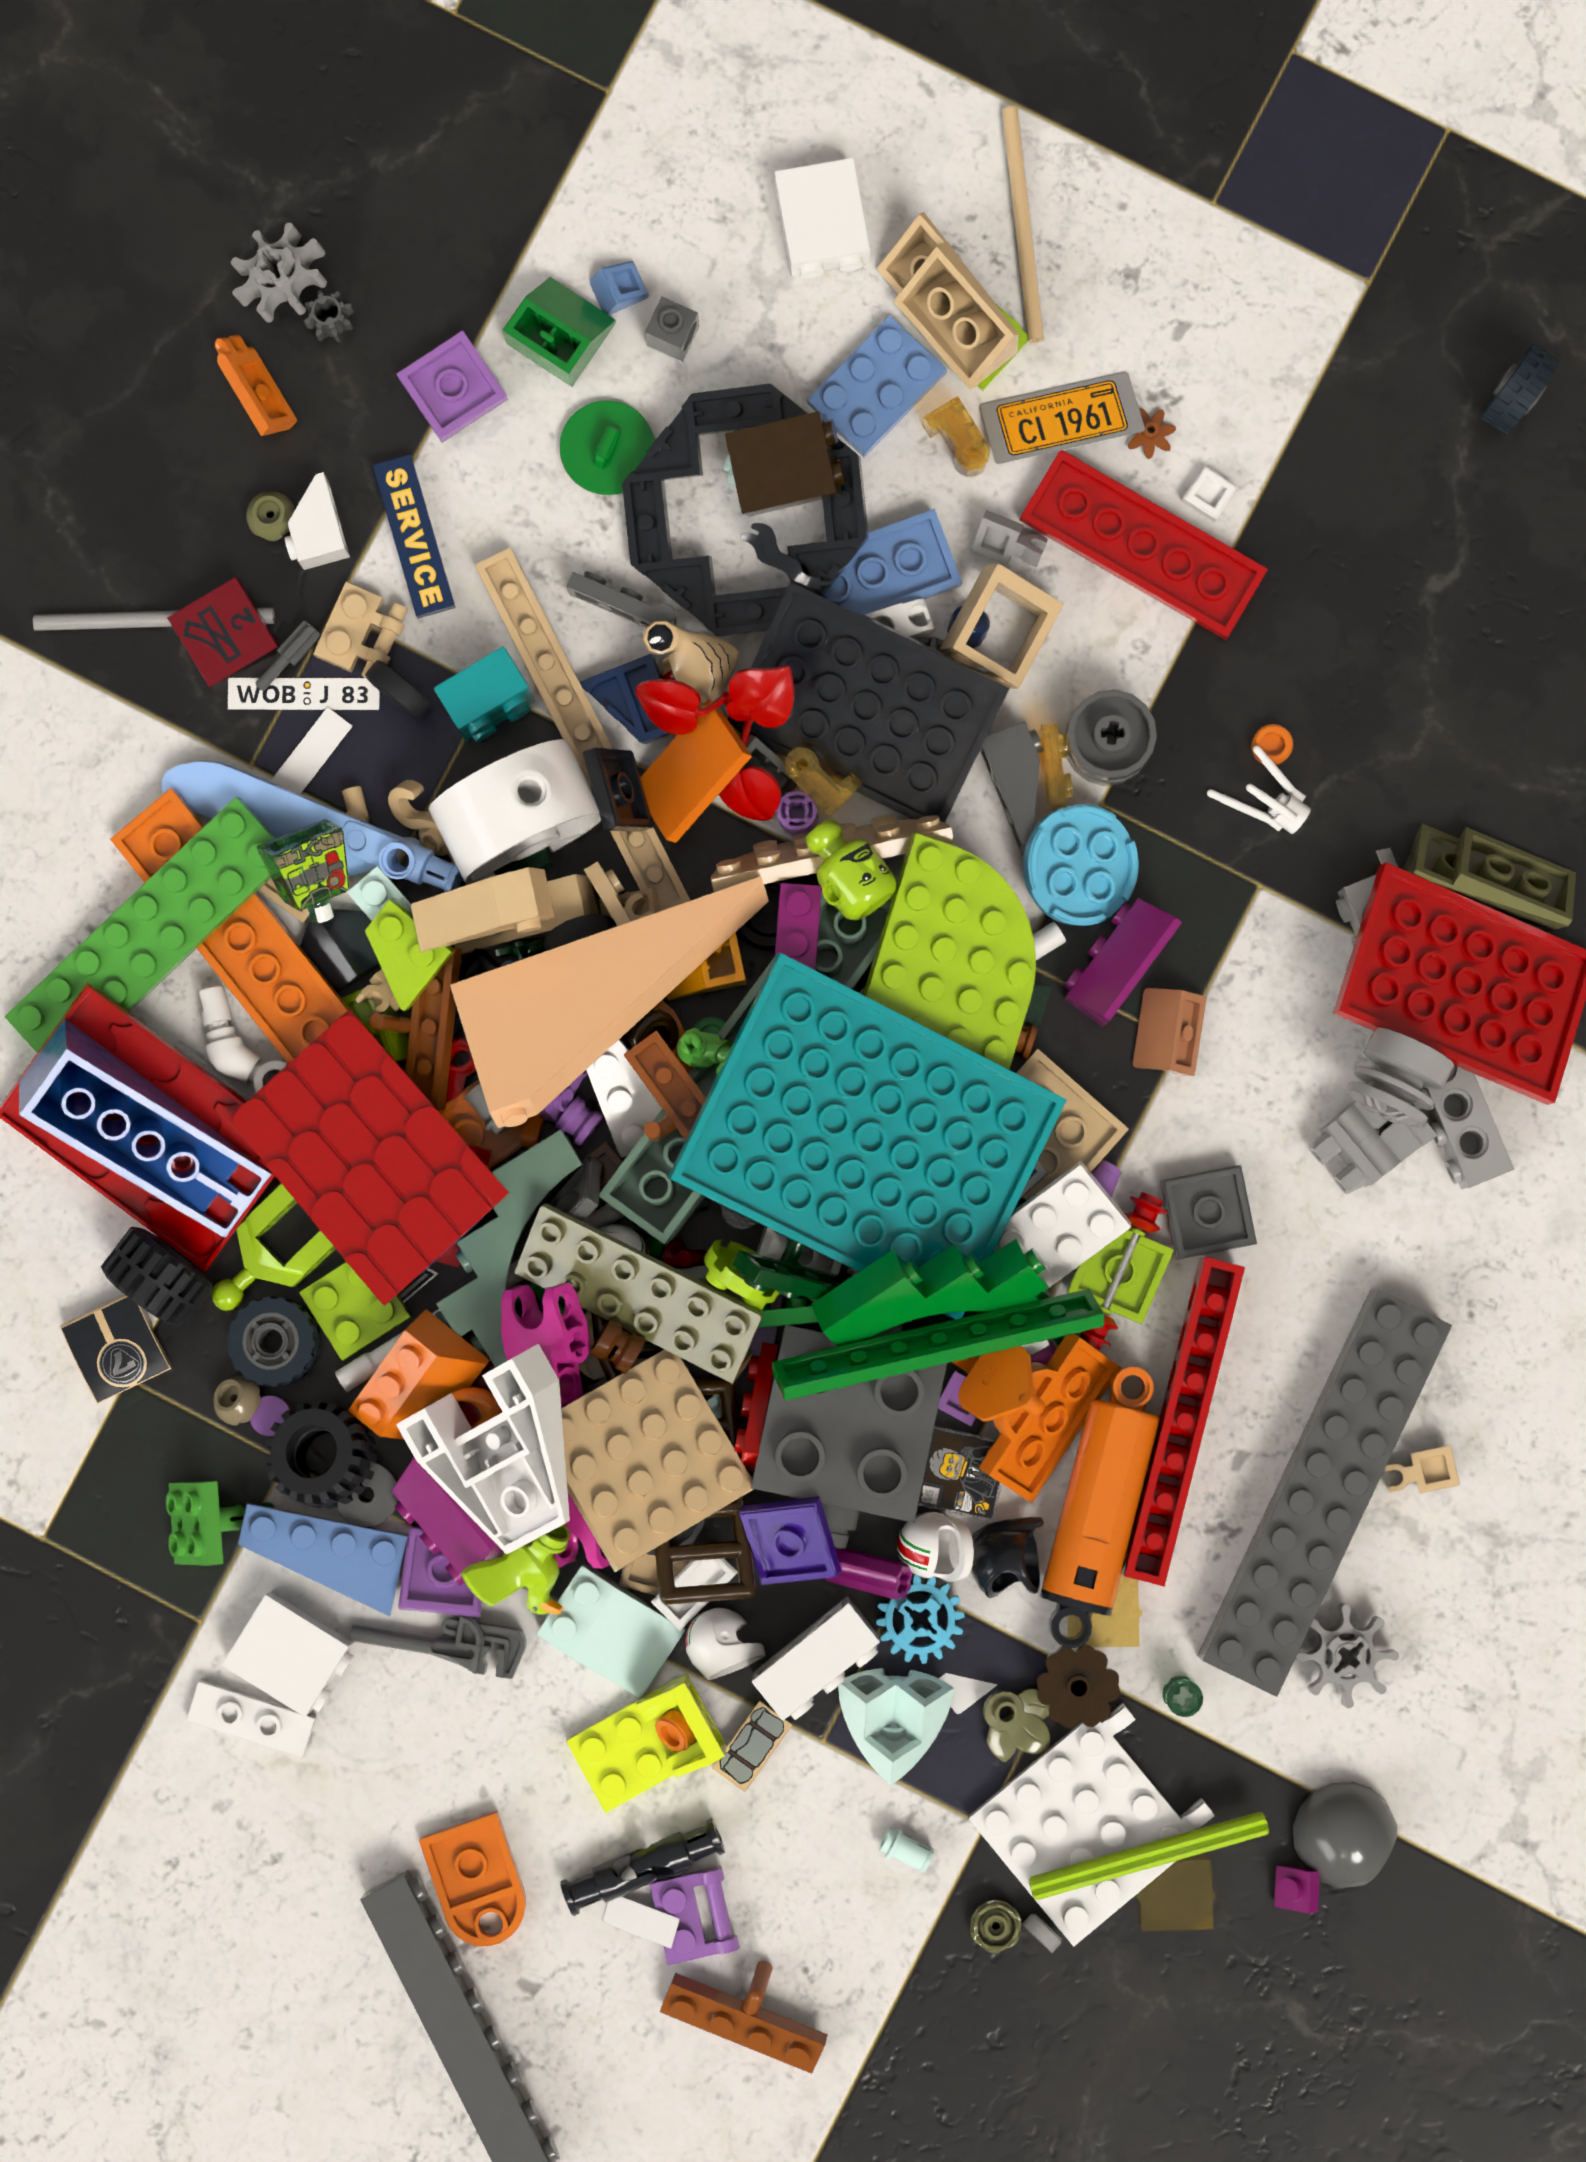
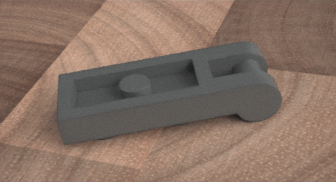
M585 571L582 576L572 572L567 584L569 595L645 628L653 621L667 620L677 625L675 610L671 605L660 603L654 607L642 602L643 596L629 588L621 587L619 592L605 586L607 581L594 573Z

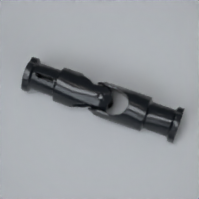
M711 1818L706 1820V1825L686 1834L677 1832L651 1844L646 1849L635 1850L593 1867L592 1873L570 1882L564 1879L560 1881V1886L571 1914L576 1916L580 1914V1909L601 1900L606 1903L653 1883L657 1878L667 1877L693 1867L694 1861L716 1852L722 1855L726 1853L717 1826ZM630 1865L637 1878L632 1880L621 1879L622 1873Z

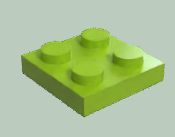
M347 1262L299 1292L342 1361L412 1317L399 1294L384 1306Z

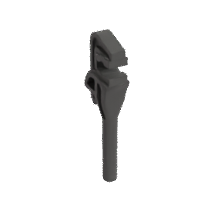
M461 1615L459 1619L447 1618L441 1624V1630L445 1635L437 1638L358 1625L352 1626L350 1641L431 1654L458 1664L474 1674L482 1675L487 1672L488 1663L486 1655L491 1648V1645L486 1644V1641L505 1644L504 1647L497 1649L499 1664L496 1667V1677L513 1679L527 1646L525 1635L516 1628L481 1623L476 1617Z

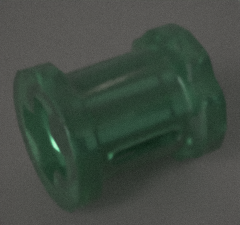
M1180 1675L1172 1677L1163 1687V1701L1177 1716H1193L1200 1710L1203 1704L1202 1691L1188 1677ZM1184 1686L1192 1694V1697L1186 1698L1185 1705L1181 1706L1176 1699H1173V1695L1180 1694V1687Z

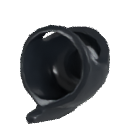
M1041 1517L1001 1520L987 1524L974 1532L972 1536L974 1556L970 1572L980 1590L988 1598L997 1597L1016 1582H1022L1030 1593H1038L1040 1589V1571L1037 1544L1033 1531L1035 1528L1043 1526L1044 1521Z

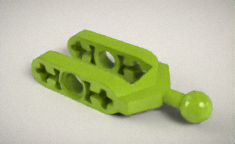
M282 1184L258 1205L236 1229L244 1268L233 1279H223L216 1283L212 1289V1301L220 1310L231 1311L239 1307L243 1300V1291L256 1278L295 1287L336 1249L326 1236L319 1231L285 1265L260 1239L297 1203Z

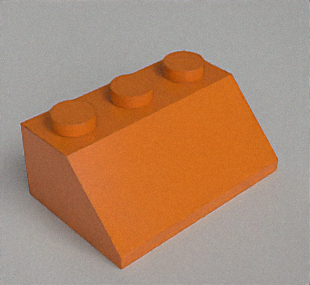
M426 1309L404 1330L348 1409V1412L378 1436L404 1440L396 1424L454 1391L471 1387L490 1360Z

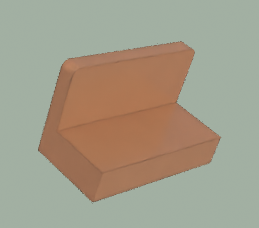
M1146 988L1143 993L1133 1066L1141 1069L1163 1070L1183 1076H1195L1207 997L1183 990Z

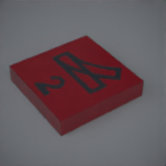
M234 577L167 617L209 688L280 647L238 577Z

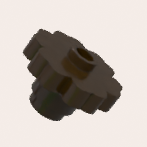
M1083 1644L1075 1652L1072 1648L1061 1646L1056 1652L1046 1656L1045 1666L1047 1670L1040 1672L1036 1676V1685L1038 1687V1700L1042 1704L1049 1705L1048 1715L1050 1719L1071 1729L1078 1725L1080 1721L1087 1727H1094L1100 1720L1110 1716L1111 1709L1108 1702L1116 1700L1120 1695L1118 1686L1119 1675L1114 1669L1107 1667L1108 1659L1102 1651L1095 1650L1088 1644ZM1076 1680L1084 1681L1086 1684L1084 1690L1077 1694L1072 1693V1683Z

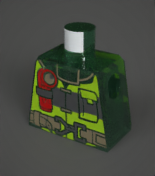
M323 819L257 846L258 853L286 904L296 910L307 908L313 923L326 922L335 916L330 898L345 893L349 889L342 827L327 819Z

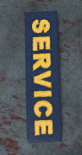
M411 454L372 465L417 619L456 608Z

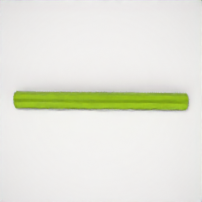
M1256 1812L1031 1876L1029 1878V1885L1032 1896L1035 1900L1044 1899L1265 1836L1269 1833L1268 1823L1262 1812Z

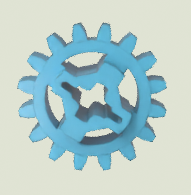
M913 1574V1583L910 1584L911 1588L907 1594L915 1591H925L930 1594L923 1600H911L906 1596L905 1599L899 1598L898 1600L890 1598L888 1603L878 1602L877 1608L885 1612V1616L877 1618L876 1625L887 1627V1630L880 1635L881 1641H888L890 1639L894 1641L890 1648V1652L893 1655L900 1649L905 1650L906 1662H910L914 1654H919L922 1664H926L928 1653L933 1652L940 1660L943 1658L940 1649L943 1645L951 1649L956 1647L950 1637L952 1634L962 1635L963 1629L955 1625V1620H960L965 1616L963 1611L953 1609V1606L959 1603L960 1598L958 1595L947 1597L946 1594L950 1588L947 1582L938 1588L935 1586L936 1577L928 1578L926 1583H922L920 1577ZM942 1604L945 1605L947 1610L945 1629L937 1622V1611L941 1608ZM905 1606L919 1613L927 1609L929 1611L927 1618L931 1627L935 1630L928 1626L925 1627L923 1624H918L916 1627L911 1626L913 1618ZM895 1608L903 1614L904 1622L898 1633L894 1629L892 1619ZM929 1636L934 1640V1642L926 1645L910 1644L916 1637Z

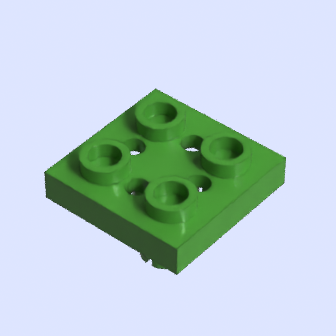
M217 1481L169 1483V1492L166 1495V1509L171 1516L172 1533L169 1536V1550L174 1557V1564L202 1566L223 1564L221 1532L240 1531L243 1520H230V1518L244 1516L245 1510L243 1506L235 1505L219 1508Z

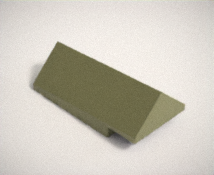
M1423 823L1420 826L1403 870L1515 919L1551 931L1567 927L1572 922L1576 872L1468 827L1464 829L1460 838H1456Z

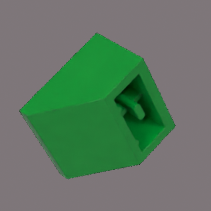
M549 277L522 300L502 331L507 345L573 387L616 324V320Z

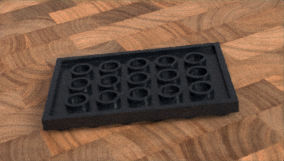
M790 581L751 668H777L789 665L794 682L793 709L788 720L778 727L767 728L754 721L751 725L749 736L757 737L770 750L911 819L936 815L939 816L941 822L945 823L1011 686L795 581ZM729 716L728 721L742 733L744 721H736ZM807 743L818 747L823 753L824 762L836 773H831L832 776L826 773L819 766L815 753L802 746Z

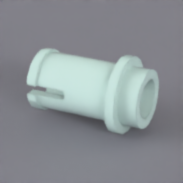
M889 1828L882 1839L879 1851L885 1853V1858L888 1860L893 1857L924 1873L932 1859L934 1848L927 1847L903 1835V1830L900 1828L896 1831Z

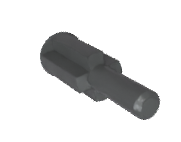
M303 620L276 650L281 655L256 681V686L261 691H265L289 663L295 666L321 637L320 632L311 623Z

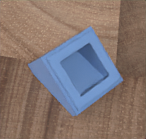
M633 261L600 268L590 280L591 288L601 310L608 315L649 297Z

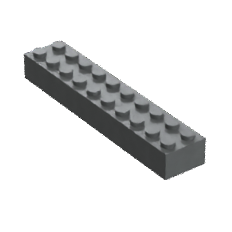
M1370 1289L1197 1654L1202 1661L1278 1697L1451 1330V1324L1379 1289Z

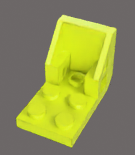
M688 1673L671 1680L566 1740L605 1813L673 1775L677 1778L711 1765L725 1757L727 1747ZM673 1709L681 1712L696 1738V1741L685 1751L676 1752L669 1749L657 1735L656 1721L668 1710Z

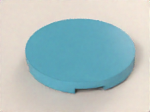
M1077 804L1056 809L1036 825L1026 843L1023 855V876L1027 890L1038 908L1058 922L1068 925L1087 926L1106 921V918L1114 914L1125 901L1129 900L1137 882L1139 859L1135 841L1131 840L1128 832L1116 818V815L1104 808L1094 805Z

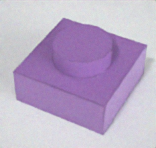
M954 1371L940 1396L938 1408L972 1426L976 1417L962 1408L958 1400L960 1386L966 1377Z

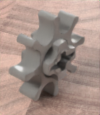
M292 223L285 224L282 238L272 244H269V241L259 230L254 231L252 237L259 245L257 254L249 260H242L237 257L231 260V265L241 276L249 275L247 282L243 286L233 290V295L243 306H247L254 299L261 297L256 310L266 322L273 321L276 307L286 301H289V304L299 315L304 314L306 308L299 300L301 291L309 285H316L321 288L327 285V280L318 269L309 270V266L315 259L325 255V250L314 238L310 239L304 246L297 247L302 236Z
M1340 1603L1338 1605L1340 1612L1338 1625L1333 1629H1323L1314 1618L1311 1628L1318 1633V1645L1309 1652L1299 1650L1295 1659L1298 1662L1313 1660L1319 1665V1676L1308 1685L1309 1692L1313 1695H1318L1327 1683H1339L1342 1688L1341 1704L1346 1708H1352L1354 1706L1352 1690L1360 1682H1369L1379 1694L1386 1692V1686L1378 1682L1374 1677V1666L1382 1659L1398 1660L1399 1653L1394 1649L1376 1650L1373 1645L1374 1633L1385 1625L1382 1618L1373 1616L1365 1628H1354L1350 1623L1351 1607L1346 1603ZM1341 1634H1351L1348 1637H1340ZM1342 1647L1351 1650L1350 1654L1354 1659L1349 1664L1341 1661L1342 1657L1338 1652ZM1327 1650V1659L1325 1661V1651ZM1344 1674H1352L1350 1677H1341Z

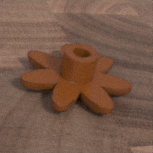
M1140 408L1145 430L1135 433L1136 436L1128 443V448L1136 449L1144 444V454L1147 459L1152 458L1155 445L1161 450L1170 451L1171 446L1163 436L1174 433L1176 427L1169 424L1161 425L1164 419V410H1158L1150 419L1148 413Z

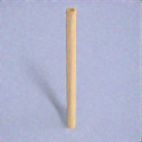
M1008 106L1002 109L1027 336L1029 343H1039L1044 341L1018 107Z

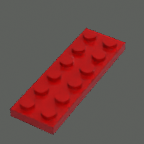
M1063 450L1058 452L1019 521L1224 640H1227L1268 570L1266 567Z

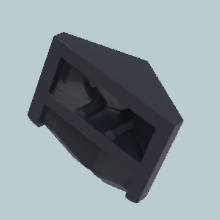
M332 910L334 917L322 923H318L316 916L308 922L300 945L338 994L380 967L379 961L365 933L371 920L363 911Z

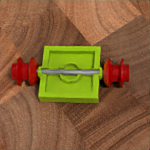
M1144 1192L1140 1193L1139 1198L1130 1196V1199L1135 1204L1133 1212L1124 1213L1131 1221V1226L1133 1227L1078 1266L1067 1290V1293L1090 1289L1104 1313V1327L1081 1332L1079 1336L1097 1350H1100L1103 1344L1111 1346V1343L1106 1339V1335L1109 1330H1118L1119 1328L1115 1320L1107 1316V1314L1111 1315L1113 1312L1136 1323L1143 1324L1174 1252L1173 1249L1144 1237L1145 1233L1142 1231L1148 1233L1160 1231L1161 1228L1155 1223L1158 1214L1168 1213L1161 1208L1164 1201Z

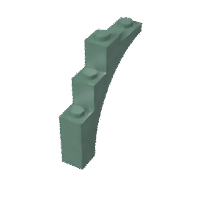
M562 1129L492 1172L510 1192L492 1209L495 1210L498 1217L456 1242L460 1250L455 1252L462 1267L467 1273L474 1270L478 1277L436 1303L440 1311L436 1312L435 1316L459 1336L472 1330L475 1337L470 1340L474 1348L487 1358L489 1357L495 1368L508 1361L501 1336V1300L504 1290L507 1289L510 1266L519 1238L536 1207L549 1191L565 1176L583 1164Z

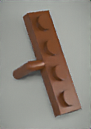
M452 947L455 949V952L413 1003L411 1018L374 1013L369 1020L370 1026L374 1029L409 1034L405 1072L438 1110H445L456 1012V1003L450 985L459 982L462 949Z
M656 1030L623 1054L667 1114L657 1123L653 1121L646 1123L644 1134L650 1141L659 1142L675 1129H678L686 1140L706 1097Z
M767 1961L757 1963L745 2001L675 1973L660 2009V2013L811 2074L825 2047L828 2036L826 2033L760 2007L773 1970L772 1965Z

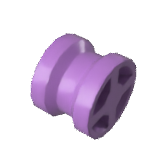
M577 1096L562 1114L554 1128L557 1131L562 1129L564 1132H567L573 1137V1143L581 1147L597 1128L604 1115L598 1110L591 1111L586 1107L585 1100Z

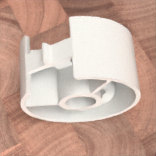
M565 739L540 743L504 757L459 781L439 795L429 806V812L466 884H472L495 876V870L510 862L535 854L546 847H549L551 852H555L591 830L601 821L594 792L570 744Z

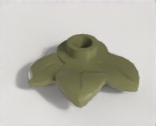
M1027 1688L1017 1694L1008 1690L996 1691L987 1698L984 1704L983 1716L989 1725L986 1739L990 1751L1003 1762L1008 1761L1012 1757L1016 1748L1026 1753L1039 1754L1047 1751L1050 1747V1733L1043 1721L1048 1716L1049 1705L1042 1704L1038 1700L1036 1688ZM1010 1706L1008 1716L1000 1718L999 1711L1001 1708Z

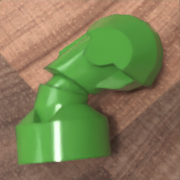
M698 1028L687 1030L681 1036L677 1052L679 1058L684 1063L694 1068L708 1067L715 1063H720L716 1070L718 1075L732 1047L731 1040L722 1039L718 1034L701 1032Z

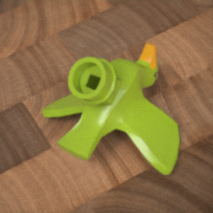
M563 1524L508 1554L504 1552L500 1558L480 1561L463 1569L461 1576L472 1593L490 1607L506 1600L522 1587H527L526 1606L532 1613L558 1615L562 1612L563 1606L550 1597V1591L559 1575L558 1562L553 1554L566 1550L568 1540L571 1537L570 1530Z

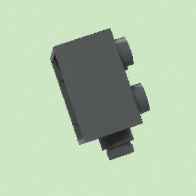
M785 1325L778 1360L837 1346L822 1331ZM947 1363L784 1401L774 1378L751 1488L799 1499L820 1497L836 1548H846L850 1536L848 1531H856L860 1511L914 1523Z

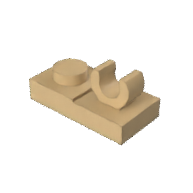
M598 861L584 869L617 926L653 914L651 910L643 915L635 914V909L646 902L641 893L630 896L626 901V905H624L618 895L624 888L612 869L605 873Z

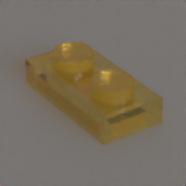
M1057 723L1041 725L1039 730V739L1043 748L1041 757L1048 811L1066 806L1067 798L1073 797L1070 773L1063 774L1062 758H1068L1067 739L1065 734L1058 733Z

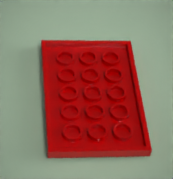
M1385 862L1378 868L1333 1014L1372 1031L1380 1027L1401 1033L1443 1054L1459 1068L1541 1103L1550 1105L1556 1102L1586 1001V949Z

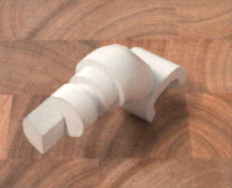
M223 986L199 991L204 1010L200 1013L202 1023L205 1028L210 1030V1032L206 1033L208 1045L204 1047L210 1064L217 1072L245 1084L252 1081L255 1091L258 1092L265 1085L269 1076L279 1073L288 1064L280 1060L261 1064V1057L244 1045L242 1037H237L235 1027L229 1026V1022L233 1019Z

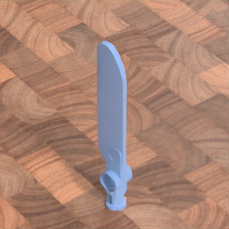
M200 760L180 764L166 771L161 784L163 794L170 788L176 789L192 811L211 819L235 797H239L277 839L285 836L289 837L292 834L298 835L295 832L303 829L304 834L298 835V844L296 836H292L289 839L292 846L288 844V837L286 842L281 843H287L293 849L297 848L300 844V837L305 835L307 840L306 828L311 827V837L313 836V840H315L313 832H315V836L316 834L320 835L315 831V825L318 823L321 826V832L322 828L325 827L326 835L330 834L327 837L333 838V840L332 834L342 832L343 840L340 841V845L331 848L327 847V850L337 848L342 844L344 845L346 873L348 876H356L378 866L385 875L392 879L404 878L418 885L425 882L444 890V893L459 888L463 880L456 864L436 857L433 850L424 847L416 838H403L221 762ZM398 849H402L407 853L409 857L408 867H404L398 862L396 856ZM339 859V861L333 862L332 864L329 865V866H331V865H333V864H336V863L341 862L343 867H339V868L334 869V870L342 869V871H343V868H344L343 861H340V859Z

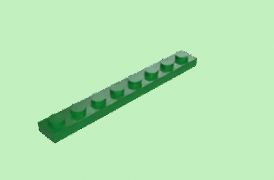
M1090 1289L773 1361V1376L784 1401L1104 1327V1313Z

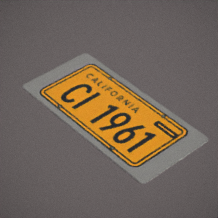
M1127 372L980 405V411L996 464L1140 433L1145 430Z

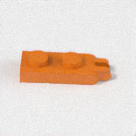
M240 335L218 338L215 341V348L219 354L217 356V363L259 434L265 436L291 429L298 420L253 347H247Z

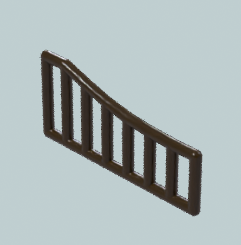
M591 1312L595 1341L608 1320ZM649 1341L645 1342L637 1359L650 1358L664 1349ZM606 1358L598 1359L608 1382L622 1374L614 1368L613 1362ZM720 1377L694 1379L702 1395L719 1394L722 1418H717L735 1449L739 1428L735 1382L732 1384ZM746 1494L707 1517L732 1516L735 1541L671 1546L670 1540L654 1549L659 1597L663 1604L752 1598L756 1594L753 1552L739 1514L743 1505H747ZM737 1558L739 1582L675 1587L673 1562Z

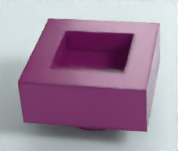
M1287 1864L1277 1865L1274 1907L1307 1914L1318 1912L1320 1880L1318 1871Z

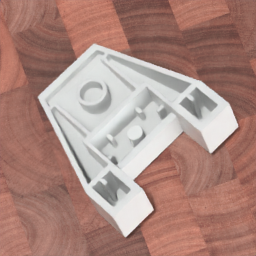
M539 1344L482 1375L502 1410L501 1413L473 1429L471 1428L452 1393L396 1424L416 1461L506 1554L570 1521L559 1379Z

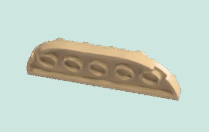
M882 815L871 820L872 824L859 827H856L854 823L840 825L843 838L847 843L854 839L867 840L881 859L906 854L912 833L947 844L954 843L951 827L941 822L939 816L936 815L906 820H895L894 815ZM810 832L797 834L792 837L793 841L777 844L775 840L759 842L753 845V852L716 864L717 870L711 876L713 891L717 892L760 876L763 883L768 884L817 873L823 859L820 855L812 853L807 847L806 836Z

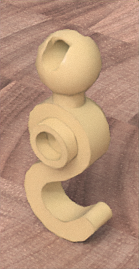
M405 780L397 785L388 796V804L392 814L403 826L419 830L420 842L424 847L433 850L437 856L447 855L451 859V863L455 864L430 812L415 810L408 801V799L414 800L424 791L422 784L414 780Z

